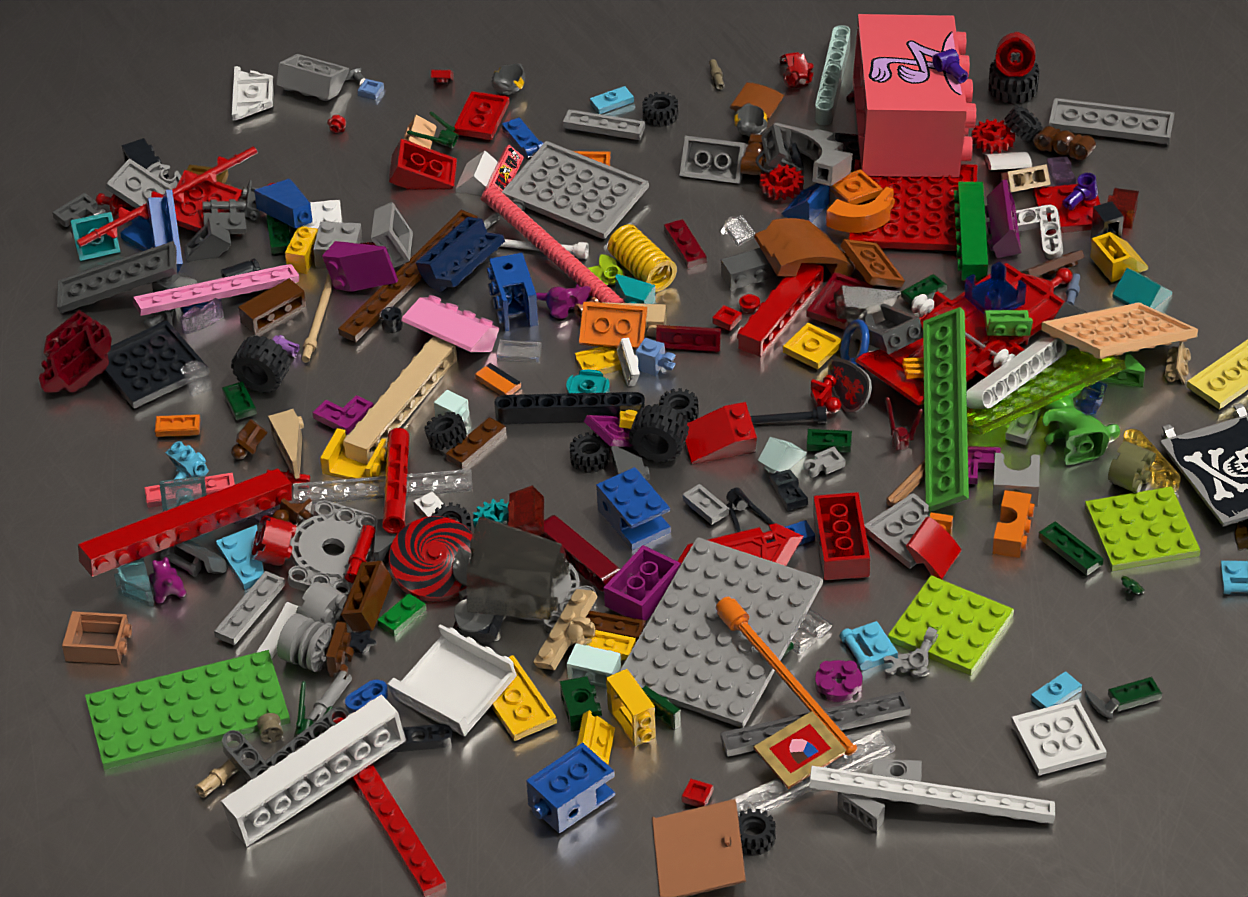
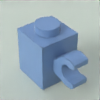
M645 338L636 350L638 369L641 372L656 376L662 367L667 370H673L676 363L672 362L675 354L665 353L664 343Z

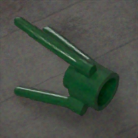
M429 112V115L447 129L446 131L442 130L438 138L410 130L407 131L409 135L438 142L450 148H454L459 134L454 132L455 127L447 124L433 112Z
M305 681L301 682L294 738L314 723L310 719H305ZM329 706L324 715L331 709H333V707ZM317 732L314 736L318 737L320 732Z

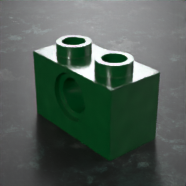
M588 676L560 681L561 700L571 732L580 730L583 714L590 710L592 712L591 715L594 717L602 716L600 702L595 703L597 698L595 686L590 685Z

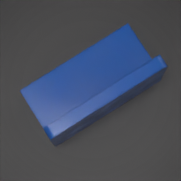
M139 216L131 220L132 224L120 232L121 239L141 251L153 248L149 219L147 220Z

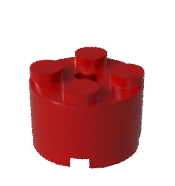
M1014 32L1007 34L999 41L996 47L995 60L998 69L1003 74L1020 77L1029 73L1033 68L1036 48L1033 41L1027 35ZM1013 52H1014V53H1017V52H1018V53H1019V57H1017V56L1012 57V53H1013Z
M264 515L259 523L263 527L260 531H256L252 546V555L254 556L252 559L276 566H283L285 559H289L293 547L289 544L291 538L296 533L297 526L291 522Z

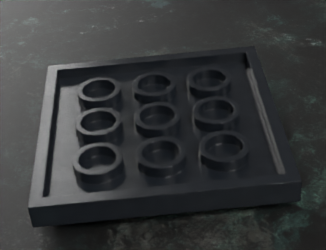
M168 320L111 345V349L107 353L109 364L103 372L133 408H137L210 374L209 367Z

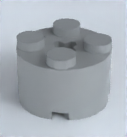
M317 581L306 590L302 597L305 602L302 607L298 605L296 614H302L312 618L315 622H323L325 625L333 626L337 620L342 621L344 619L341 614L347 596L327 583Z

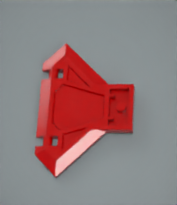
M775 523L769 525L770 531L762 532L761 528L758 527L708 539V541L787 566L804 536ZM694 543L687 544L678 562L683 563Z

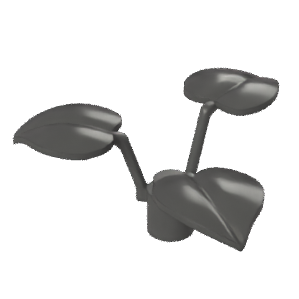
M463 548L458 550L454 558L453 575L460 584L471 586L476 582L481 584L484 581L486 585L480 603L474 599H465L460 601L455 607V620L458 627L464 631H481L491 624L494 611L490 607L484 606L489 590L499 588L502 583L508 596L513 597V607L523 613L539 611L552 599L553 593L529 581L515 582L512 585L511 591L507 583V577H503L504 569L500 564H489L484 558L472 554Z

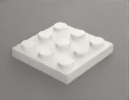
M1079 699L1012 717L1011 723L1038 776L1106 758L1107 751Z

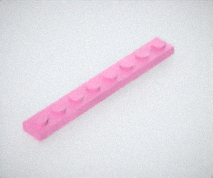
M292 264L135 296L133 297V304L141 316L150 315L184 306L267 290L289 278L293 282L298 283L299 274Z

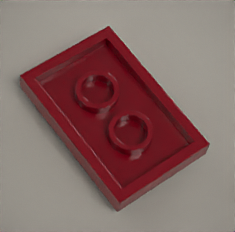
M834 272L807 309L806 317L845 330L848 326L847 320L854 318L872 293L873 285Z

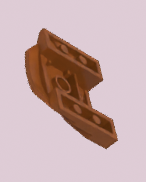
M797 218L772 220L767 229L756 233L754 236L777 276H796L801 263H824L831 275L836 272L851 277L855 267L846 256V253L841 251L826 233L808 220Z

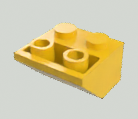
M1111 232L1092 238L1090 258L1111 282L1121 279L1126 268L1138 273L1148 270L1147 264L1129 243Z

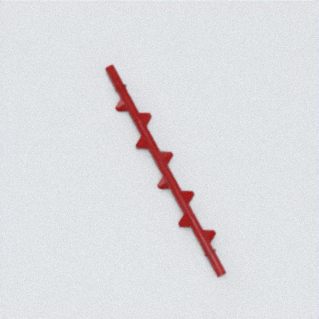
M253 146L238 155H233L234 157L230 159L219 156L217 158V166L198 176L186 172L185 183L172 189L173 199L183 203L184 192L205 181L216 184V175L236 164H241L242 161L257 154L256 148ZM155 191L151 193V197H163L162 194ZM147 203L131 212L120 207L118 209L119 218L99 229H94L93 232L76 240L78 246L81 248L96 239H100L105 234L115 239L117 238L118 227L139 216L148 220Z

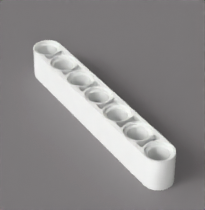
M1044 337L1039 339L968 389L966 392L967 407L970 409L993 407L1066 353L1067 345L1059 338Z

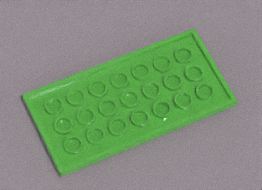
M269 650L85 695L104 770L222 741L224 734L230 730L239 731L242 735L258 732L260 730L257 726V720L260 716L267 713L277 714L281 720L280 726L291 723Z

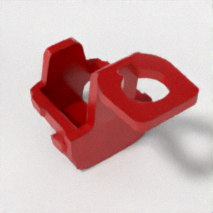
M795 52L784 54L780 57L779 63H787L788 66L783 74V80L787 87H803L811 83L814 76L812 72L814 66L812 63L807 62L804 54Z

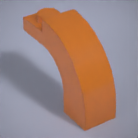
M886 187L875 200L863 205L849 204L836 199L826 211V226L848 233L867 232L883 226L890 220V210L895 203L893 198L894 189Z

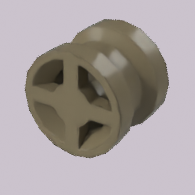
M267 713L260 716L257 720L260 739L265 743L277 742L283 736V729L280 726L281 720L277 714Z

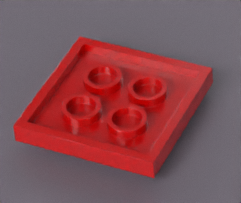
M184 170L177 187L185 183V173L190 171ZM205 181L184 192L183 203L174 200L177 225L199 232L204 227L203 213H210V210H202V202H210L211 199H217V201L235 199L239 201L242 190L218 181L216 184ZM229 209L218 210V213H229Z
M1078 184L1033 188L1036 207L1053 205L1057 208L1061 233L1091 230L1093 207L1101 205L1098 195L1092 200H1082L1073 210H1069V208L1064 207L1062 201L1073 192V189ZM1051 213L1047 216L1048 222H1052ZM1049 229L1046 234H1055L1057 230Z

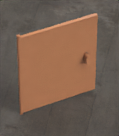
M736 799L658 818L652 817L660 897H686L746 882Z

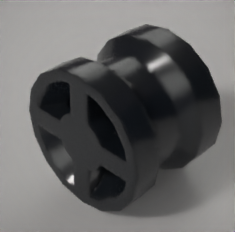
M387 307L382 310V329L385 332L396 333L403 328V321H401L402 312L399 308Z

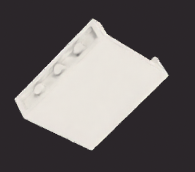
M440 624L438 627L441 637L402 681L393 678L388 683V687L394 699L440 724L449 725L453 731L465 737L515 679L517 674L513 661L507 656L502 657L496 654L490 647H483L477 644L471 637L466 638L455 629H448Z

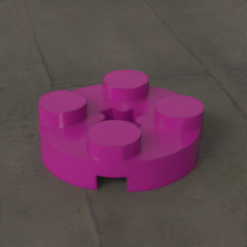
M835 660L824 661L820 664V668L815 675V687L819 694L821 692L826 695V699L833 702H846L853 699V695L857 692L859 694L862 690L863 677L861 671L857 668L856 662ZM835 679H842V681L837 683Z

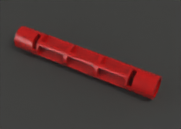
M394 428L389 431L387 439V465L382 524L384 530L392 534L398 533L405 527L410 436L408 431L403 428Z

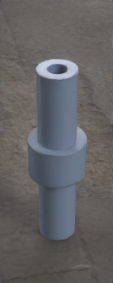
M1076 273L1073 274L1066 290V302L1074 305L1075 298L1079 295L1080 275Z

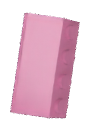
M429 295L428 298L420 297L401 320L470 352H492L500 329L492 325L493 321L481 318V320L475 318V313L466 310L462 312L458 310L457 305L441 303V299L433 295Z

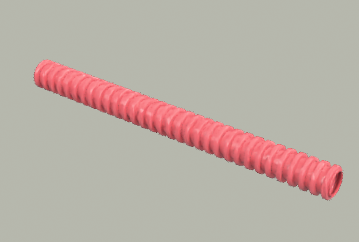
M491 186L486 189L483 194V200L580 287L589 286L591 288L590 296L596 297L599 303H625L619 295L612 291L602 280H599L593 272L554 240L552 236L498 190L497 187Z

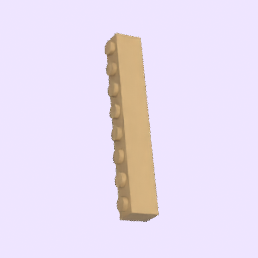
M435 336L428 343L424 344L419 354L413 357L411 363L406 369L402 370L396 381L391 383L384 395H381L378 402L368 410L367 415L345 437L343 446L345 447V456L366 465L369 463L381 439H386L387 443L389 431L402 426L457 360L456 345Z

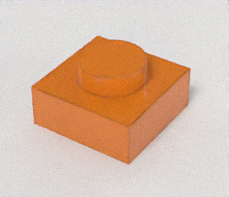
M931 512L930 517L952 535L953 516Z

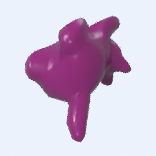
M578 284L575 288L568 289L557 286L548 290L547 293L536 294L537 300L546 301L553 317L564 319L568 316V310L574 309L576 304L587 302L586 300L589 297L591 288L589 286L579 287Z
M165 557L162 561L154 560L152 562L154 573L149 575V581L153 584V592L155 594L154 602L162 604L169 595H175L178 598L185 597L187 591L184 589L183 581L177 576L176 569L171 568L169 559Z

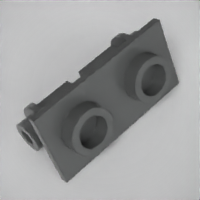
M250 180L247 188L243 187L240 199L244 201V209H239V212H245V217L256 220L260 216V210L256 208L254 190L259 188L251 187L252 181Z

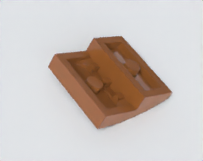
M747 82L731 104L730 109L737 112L743 105L750 103L762 108L767 115V120H769L784 95L772 88Z

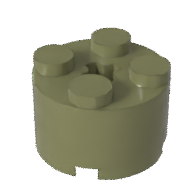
M1124 441L1117 450L1120 453L1119 456L1111 462L1108 480L1114 485L1138 493L1142 484H1147L1150 480L1151 472L1149 468L1154 463L1156 453Z

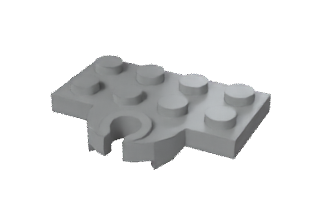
M128 159L107 182L105 188L134 208H138L147 203L146 201L148 197H151L153 191L163 195L166 190L176 188L181 175L176 171L174 172L173 179H166L163 175L168 174L171 166L157 162L145 169L133 160Z

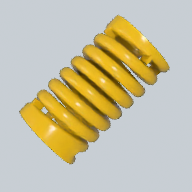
M632 224L623 225L611 235L607 245L609 253L636 279L655 285V292L664 290L673 282L677 273L676 264L638 230L636 226Z

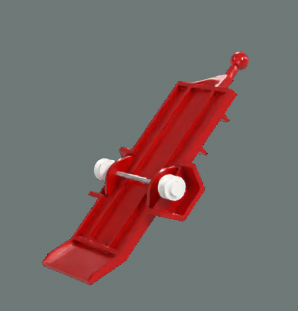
M1005 263L953 300H950L939 291L934 294L933 299H927L925 294L916 296L912 301V312H919V319L923 328L924 320L961 307L965 311L966 382L977 374L983 380L1025 349L1019 345L1023 343L1027 346L1029 338L1042 329V322L1055 318L1064 300L1054 294V288L1060 284L1070 283L1073 275L1068 268H1061L1056 272V277L1049 281L1021 273L1008 263ZM985 310H1028L1029 318L1033 320L1030 336H987L984 320ZM923 338L890 354L883 350H876L864 353L856 358L855 362L917 405L924 404V378L906 379L902 365L903 358H924Z

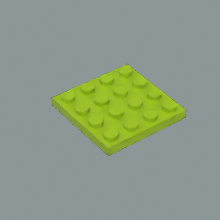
M1172 486L1085 501V510L1112 572L1200 556L1201 550Z
M930 576L890 631L888 638L891 643L913 652L916 648H920L929 627L938 630V637L928 651V658L972 676L1012 618L1014 609Z

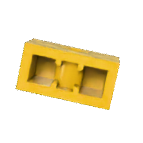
M298 227L285 251L286 264H292L297 273L308 274L315 259L313 249L318 232L317 228Z

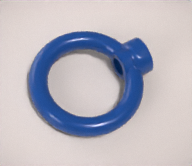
M856 319L847 326L841 341L840 355L841 359L848 360L865 371L864 367L855 362L856 358L867 353L869 348V329L863 320ZM859 328L861 333L860 349L857 357L850 359V340L854 331Z

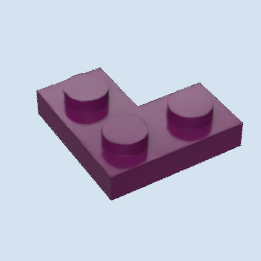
M357 395L343 408L325 400L312 412L313 419L334 429H343L346 435H348L356 427V424L367 415L368 410L374 404Z
M968 446V484H977L978 469H994L995 453H1001V447Z

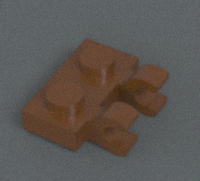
M337 622L327 651V668L331 678H334L335 673L340 671H346L348 674L349 669L343 664L345 656H347L348 662H351L354 655V650L349 646L351 633L347 632L345 622Z

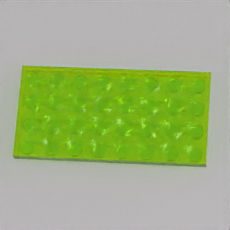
M1077 348L1068 350L1066 355H1063L993 407L983 409H970L967 407V431L983 435L1126 369L1125 362L1113 356L1098 359L1093 357V354L1080 351Z

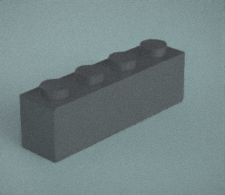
M761 248L721 259V275L730 290L778 277Z

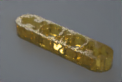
M1128 429L1125 431L1123 442L1127 441L1156 453L1154 463L1149 468L1151 478L1160 488L1172 486L1174 492L1177 491L1180 487L1179 473L1140 430ZM1160 465L1163 469L1156 470L1152 466Z

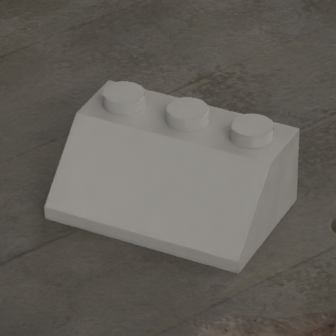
M296 54L279 62L277 85L284 87L288 91L296 90L300 91L302 95H314L320 100L328 101L338 95L349 73V68Z
M685 136L680 176L740 184L743 175L740 172L741 160L746 151L747 144Z

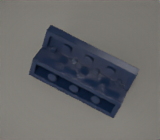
M467 217L415 263L423 280L434 290L442 292L447 287L452 288L459 285L462 279L471 274L479 264L485 262L489 255L497 251L505 242L503 234L488 233L483 219Z

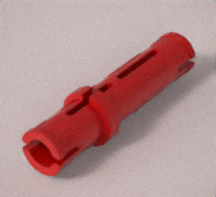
M371 525L362 526L354 552L349 557V566L345 573V579L350 583H354L361 563L367 562L366 556L376 531Z

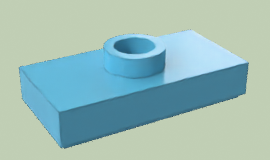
M625 86L590 98V104L598 114L634 103V96Z
M1065 671L1032 693L1031 701L1041 709L1059 705L1082 690V684Z

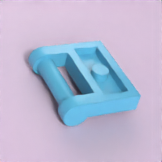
M1221 561L1223 594L1230 595L1231 592L1248 593V561Z
M877 621L853 630L844 629L839 635L842 642L848 645L858 660L857 665L863 671L885 664L884 657L886 656L898 658L897 650ZM856 640H860L870 657L864 654Z

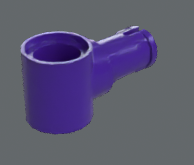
M951 48L933 55V66L938 72L945 70L958 83H964L968 79V73L960 66L959 55L955 49Z
M1083 173L1078 177V185L1062 201L1065 208L1073 210L1082 200H1092L1097 197L1098 187L1094 174Z

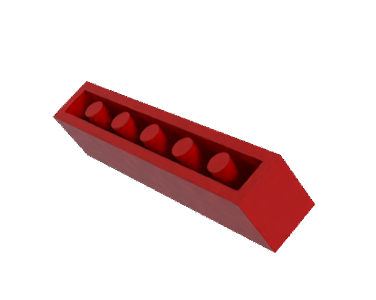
M801 263L796 276L783 277L777 288L770 292L766 301L760 304L756 313L752 314L745 326L739 329L737 333L738 349L762 357L823 283V266L816 263Z

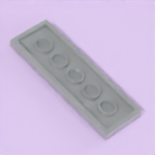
M1054 98L1049 126L1060 129V131L1068 130L1079 134L1084 133L1169 144L1175 112Z

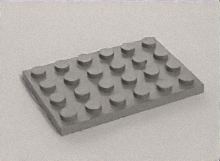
M546 141L505 187L502 193L511 201L514 199L522 200L528 209L605 240L648 189L649 184L644 179Z

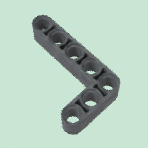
M334 707L266 761L247 739L236 730H230L224 734L222 739L223 751L249 782L267 771L269 767L276 765L289 754L295 752L298 747L304 746L310 740L315 739L314 735L317 732H326L330 727L335 726L336 723L333 720L336 717L347 718L349 712L344 707ZM230 741L240 743L236 748L227 746ZM247 758L255 760L254 764L249 766L244 765L242 762Z

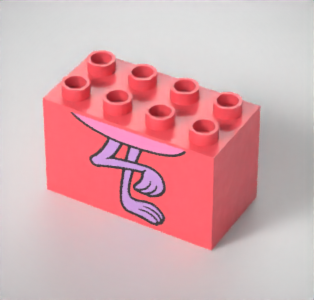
M858 14L853 89L861 170L868 176L942 177L944 175V177H948L951 175V177H960L961 161H971L972 137L968 136L969 128H975L976 104L972 103V79H967L964 83H958L945 70L938 72L932 62L934 54L951 48L955 49L959 55L960 66L968 73L969 78V55H965L966 32H956L954 16Z

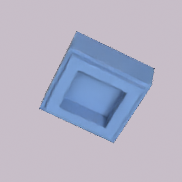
M365 79L357 90L358 96L376 100L384 89V83Z

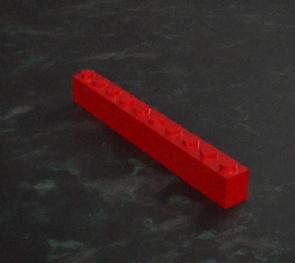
M277 468L78 544L79 562L94 577L278 506L283 498L291 501L292 483Z

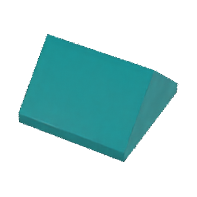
M111 212L71 220L74 242L80 261L120 253L118 239H113L106 234L81 248L76 240L93 232L94 229H99L112 222Z
M1126 268L1112 297L1126 305L1142 303L1155 309L1172 295V291L1144 275Z

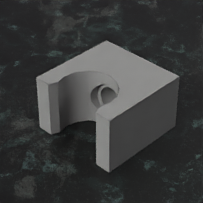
M995 453L992 504L1001 505L1004 491L1008 490L1032 494L1031 503L1038 507L1040 455H1032L1030 466L1024 470L1017 471L1008 468L1004 464L1003 453Z

